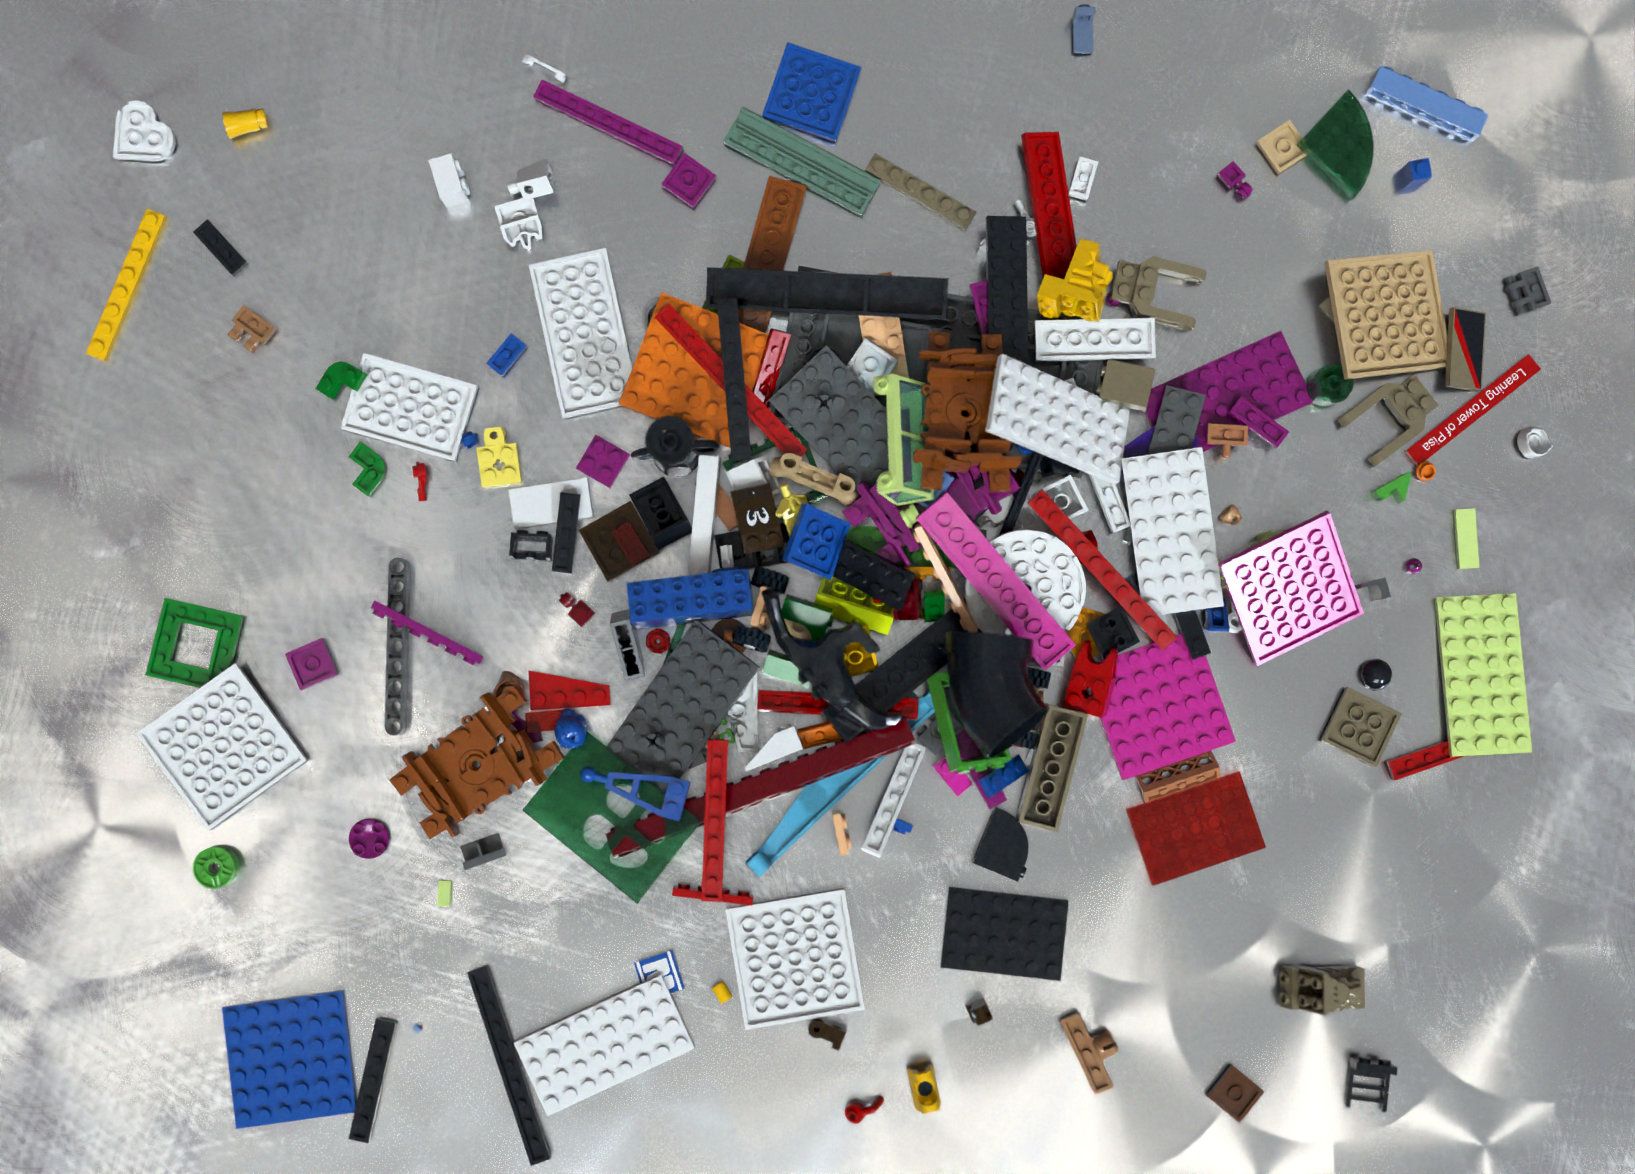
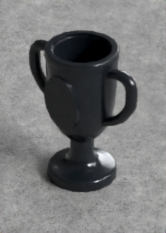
M664 416L658 418L649 426L645 436L646 447L633 451L631 458L636 461L653 459L656 467L665 475L683 477L697 468L701 453L718 450L720 444L716 440H697L692 428L685 420L676 416Z

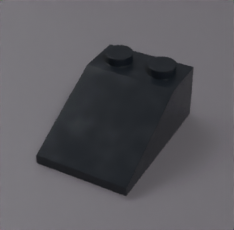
M665 477L629 494L658 550L692 533L690 522Z

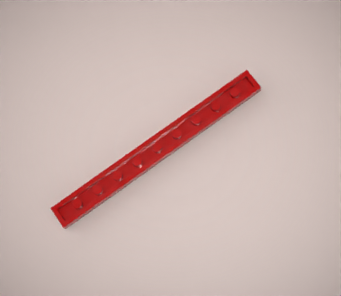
M668 304L654 318L725 391L722 359L678 312ZM745 384L748 417L784 454L792 453L802 456L807 451L804 445Z
M1043 489L1027 502L1162 650L1178 638Z

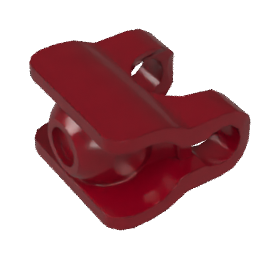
M915 578L912 581L903 609L898 611L893 608L895 620L925 619L921 599L922 579Z

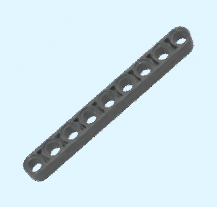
M397 557L393 558L388 566L387 607L396 611L394 606L400 601L403 604V608L398 613L409 618L411 567L407 560ZM398 562L404 564L401 572H397L395 568ZM401 581L403 583V589L402 591L397 592L395 590L396 583ZM387 617L384 727L389 735L396 736L403 734L407 728L409 628L402 626L401 631L396 632L394 625L391 624L392 619ZM397 641L402 644L399 652H396L393 647ZM396 661L401 663V669L398 672L393 669V664ZM395 681L401 684L398 692H395L392 687ZM395 701L400 703L398 712L392 709V704ZM394 721L400 724V729L397 732H394L391 727Z

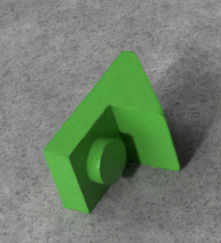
M1410 471L1370 492L1373 500L1377 498L1383 500L1393 494L1399 504L1403 503L1406 499L1411 479Z

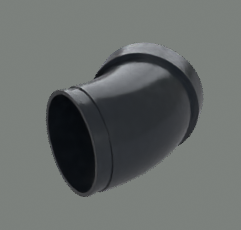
M946 632L944 654L948 655L947 671L953 704L967 734L978 749L985 754L984 756L988 760L1009 749L1029 733L1045 717L1050 709L1035 691L1028 673V662L1032 661L1034 640L992 633Z

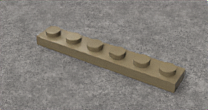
M876 153L865 169V172L877 177L883 183L964 230H967L977 213Z

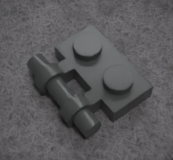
M1538 266L1519 272L1517 274L1519 281L1514 282L1512 275L1504 278L1507 284L1505 288L1510 293L1513 301L1511 303L1512 307L1516 309L1518 315L1525 313L1523 306L1525 304H1528L1531 311L1552 303ZM1522 287V290L1525 295V298L1522 299L1520 298V295L1517 290V288Z

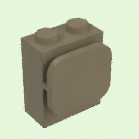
M1108 359L1107 365L1102 367L1101 376L1104 377L1103 384H1098L1096 395L1100 396V399L1126 409L1146 412L1155 369Z

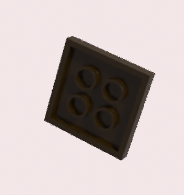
M631 501L579 529L581 536L607 582L612 581L660 553Z

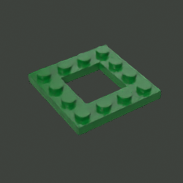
M164 598L145 676L201 688L232 666L244 616ZM181 622L218 630L208 669L172 661Z

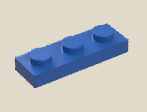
M1019 754L1004 764L1005 767L994 769L978 780L988 798L1028 773V769Z

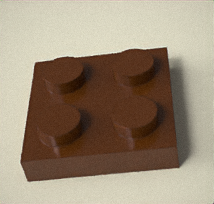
M1231 1064L1207 1094V1097L1240 1123L1265 1091Z

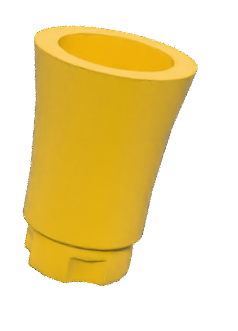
M264 108L222 112L229 139L268 127Z

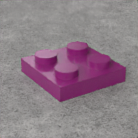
M684 153L661 185L694 209L716 179V175Z
M595 434L576 469L611 489L630 454Z
M324 638L285 653L301 691L339 675Z

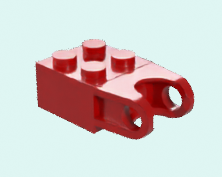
M1085 640L1072 669L1063 707L1103 718L1107 715L1116 681L1118 649L1112 648L1104 662H1097L1092 657L1091 641ZM1088 688H1091L1090 692H1093L1092 695H1088Z

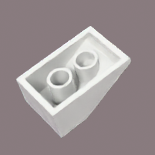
M790 724L779 727V732L774 734L745 767L746 771L803 749L795 726L790 727Z

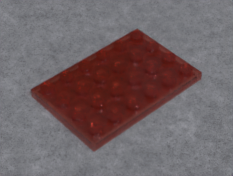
M1240 771L1125 809L1152 886L1266 848Z

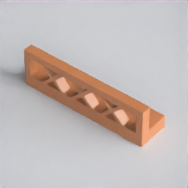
M1212 751L1135 776L1141 788L1145 805L1221 779L1220 767ZM1208 757L1211 761V763L1207 765L1199 763L1200 760ZM1184 765L1192 766L1191 770L1189 771H1183L1180 769ZM1166 771L1173 773V775L1168 778L1161 776L1163 772ZM1146 778L1154 779L1153 783L1144 785L1142 780Z

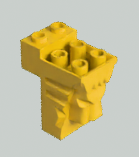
M1080 238L1065 278L1061 279L1044 275L1037 293L1040 314L1046 318L1054 317L1059 319L1061 312H1063L1067 316H1078L1089 322L1100 321L1106 288L1112 281L1113 273L1109 270L1107 264L1101 262L1099 243Z

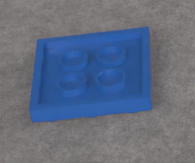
M802 503L782 560L831 580L851 524L816 507Z

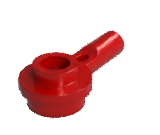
M418 461L416 466H412L413 477L418 478V500L427 501L425 464Z

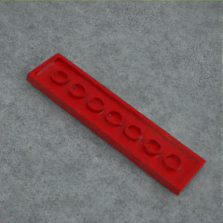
M1025 132L1021 135L1042 275L1043 278L1046 274L1064 279L1077 245L1059 132Z

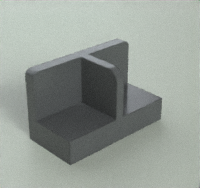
M498 833L461 846L465 862H462L464 870L506 856Z

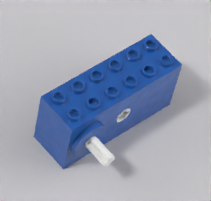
M732 545L720 546L722 568L715 569L712 573L628 582L626 584L630 622L636 629L693 623L695 619L704 622L752 616L754 605L749 570L745 567H734Z

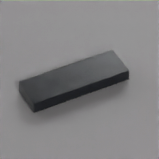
M208 219L193 231L232 276H235L249 264Z

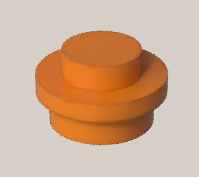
M1429 461L1421 462L1416 468V476L1422 481L1431 480L1436 474L1435 466Z

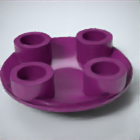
M363 819L357 822L349 833L350 848L356 856L361 858H376L384 853L389 844L387 828L383 823L375 819Z

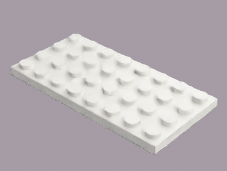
M602 248L530 264L529 269L562 418L565 419L622 406L619 405L633 367L607 249Z
M1001 354L997 357L985 431L1107 482L1117 484L1120 482L1121 459L1124 453L1130 410L1100 399L1095 394Z
M1202 447L1122 458L1140 596L1157 615L1224 606Z
M662 974L514 1042L547 1116L695 1048Z

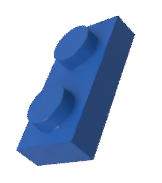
M511 333L486 364L503 377L528 346Z

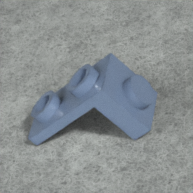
M1082 4L1075 7L1073 13L1074 53L1093 52L1095 6L1090 7L1088 4Z

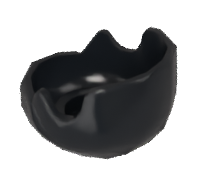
M1378 658L1371 659L1363 665L1361 678L1366 688L1374 691L1383 690L1391 681L1392 670L1387 662Z

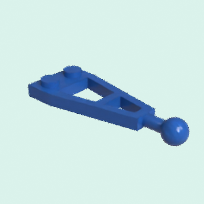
M590 766L584 767L580 772V777L584 782L589 783L595 780L605 783L606 789L659 816L676 821L681 819L691 783L690 781L672 776L609 772L607 776L596 773L595 769ZM614 779L634 780L631 792L628 793L614 786ZM641 780L669 782L661 809L637 797Z

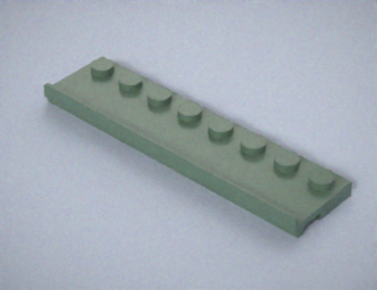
M745 107L741 108L739 115L723 140V143L799 184L806 185L808 189L861 217L881 182L877 177Z

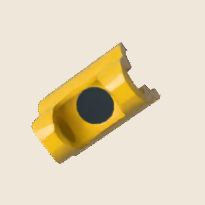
M932 1063L925 1067L926 1071L918 1072V1070L910 1068L906 1069L915 1110L921 1111L922 1114L938 1111L941 1105Z

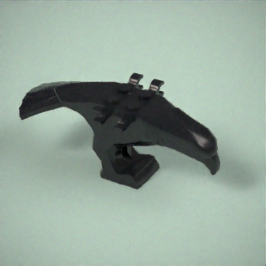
M770 589L762 591L776 642L799 670V677L797 679L802 685L808 681L811 683V690L813 691L811 695L816 700L823 697L837 712L838 717L866 729H885L887 726L895 725L901 720L902 713L896 714L881 711L867 702L856 690L844 661L845 648L851 643H861L869 654L878 653L881 650L856 619H853L849 625L843 628L829 629L818 640L797 638L789 633L781 612L779 594Z

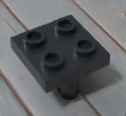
M1122 606L1085 624L1103 660H1106L1112 648H1117L1119 653L1140 642Z

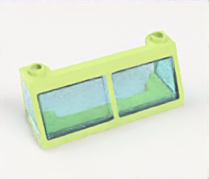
M887 374L874 377V390L879 395H886L889 454V471L879 475L877 492L896 506L934 500V490L921 489L922 463L913 461L914 450L923 449V439L920 437L921 432L926 433L929 431L927 426L920 425L924 420L925 400L928 397L921 394V388L926 383L896 374Z

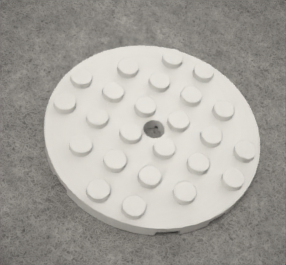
M1032 529L1009 531L989 541L1022 582L1030 585L1032 594L1064 632L1069 631L1078 619L1086 594L1084 572L1078 558L1071 549L1058 538ZM966 578V604L978 628L983 633L1015 636Z

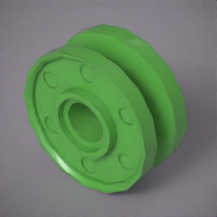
M215 845L200 851L195 857L192 866L193 875L203 887L209 889L224 887L232 883L238 876L240 869L239 858L227 846ZM214 862H217L220 866L218 872L213 868Z

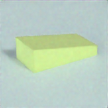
M452 880L438 881L437 906H451Z

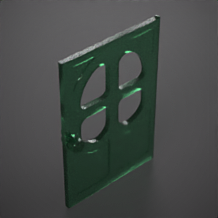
M587 731L586 740L583 745L573 748L567 753L522 811L638 904L701 821L683 808L680 821L663 817L666 833L660 843L654 844L635 829V823L644 813L645 808L636 804L625 818H621L607 805V796L610 790L605 788V783L595 780L587 783L581 779L580 772L587 766L594 768L596 773L607 776L609 772L641 774ZM615 778L613 785L616 787L620 785L632 787L634 780ZM641 780L638 790L640 799L661 809L666 793L651 781ZM595 815L603 816L615 826V832L601 849H594L585 841L583 834L585 823L590 817ZM629 837L647 852L648 858L642 866L624 868L614 865L610 861V855L623 838Z

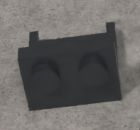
M1359 1056L1358 1058L1349 1057L1350 1066L1346 1083L1345 1106L1350 1108L1351 1100L1382 1103L1381 1111L1387 1112L1390 1075H1397L1398 1067L1387 1059H1379L1378 1061L1364 1056ZM1354 1075L1385 1080L1384 1086L1353 1082ZM1352 1087L1383 1091V1098L1352 1094Z

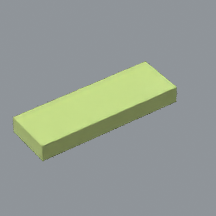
M1475 508L1455 509L1453 513L1457 569L1480 568Z

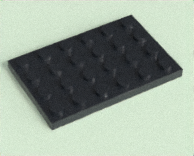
M949 886L940 967L1061 981L1069 900Z

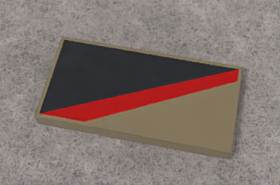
M1456 307L1449 308L1445 387L1482 391L1485 312Z

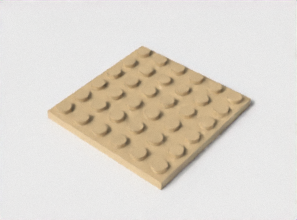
M1432 250L1336 259L1324 262L1344 380L1446 368L1448 336Z

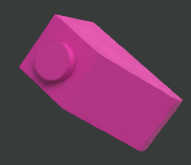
M946 755L932 765L957 797L973 784L965 773L958 774V771H949Z

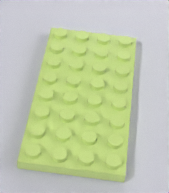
M1516 593L1434 598L1449 756L1532 753Z

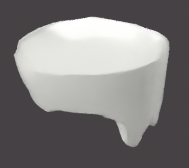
M1538 427L1524 428L1517 437L1519 451L1526 458L1532 459L1543 456L1553 447L1549 442L1546 432Z

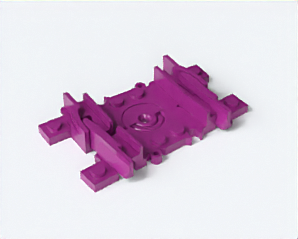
M965 432V440H969L968 432ZM945 452V456L952 459L954 453ZM911 460L903 466V483L912 481ZM978 466L970 467L967 473L956 472L959 478L951 482L946 492L966 515H970L975 520L976 515L986 509H989L992 515L1001 512L1002 506L999 501L1018 491L1020 487L1010 473V492H989L988 474L982 473L981 475ZM945 471L951 476H953V472ZM969 472H971L975 482L983 476L984 485L975 490ZM860 482L857 491L861 498L844 509L842 513L853 528L871 517L888 543L875 551V553L894 563L901 561L905 567L912 565L902 547L906 545L909 551L913 552L923 548L921 542L917 543L913 535L915 525L919 522L914 523L913 527L909 529L899 513V510L908 509L910 504L896 506L877 492V483L870 488L867 483ZM897 492L887 493L886 495L893 499V494ZM913 503L919 514L926 509L919 503ZM890 519L903 532V534L894 527Z

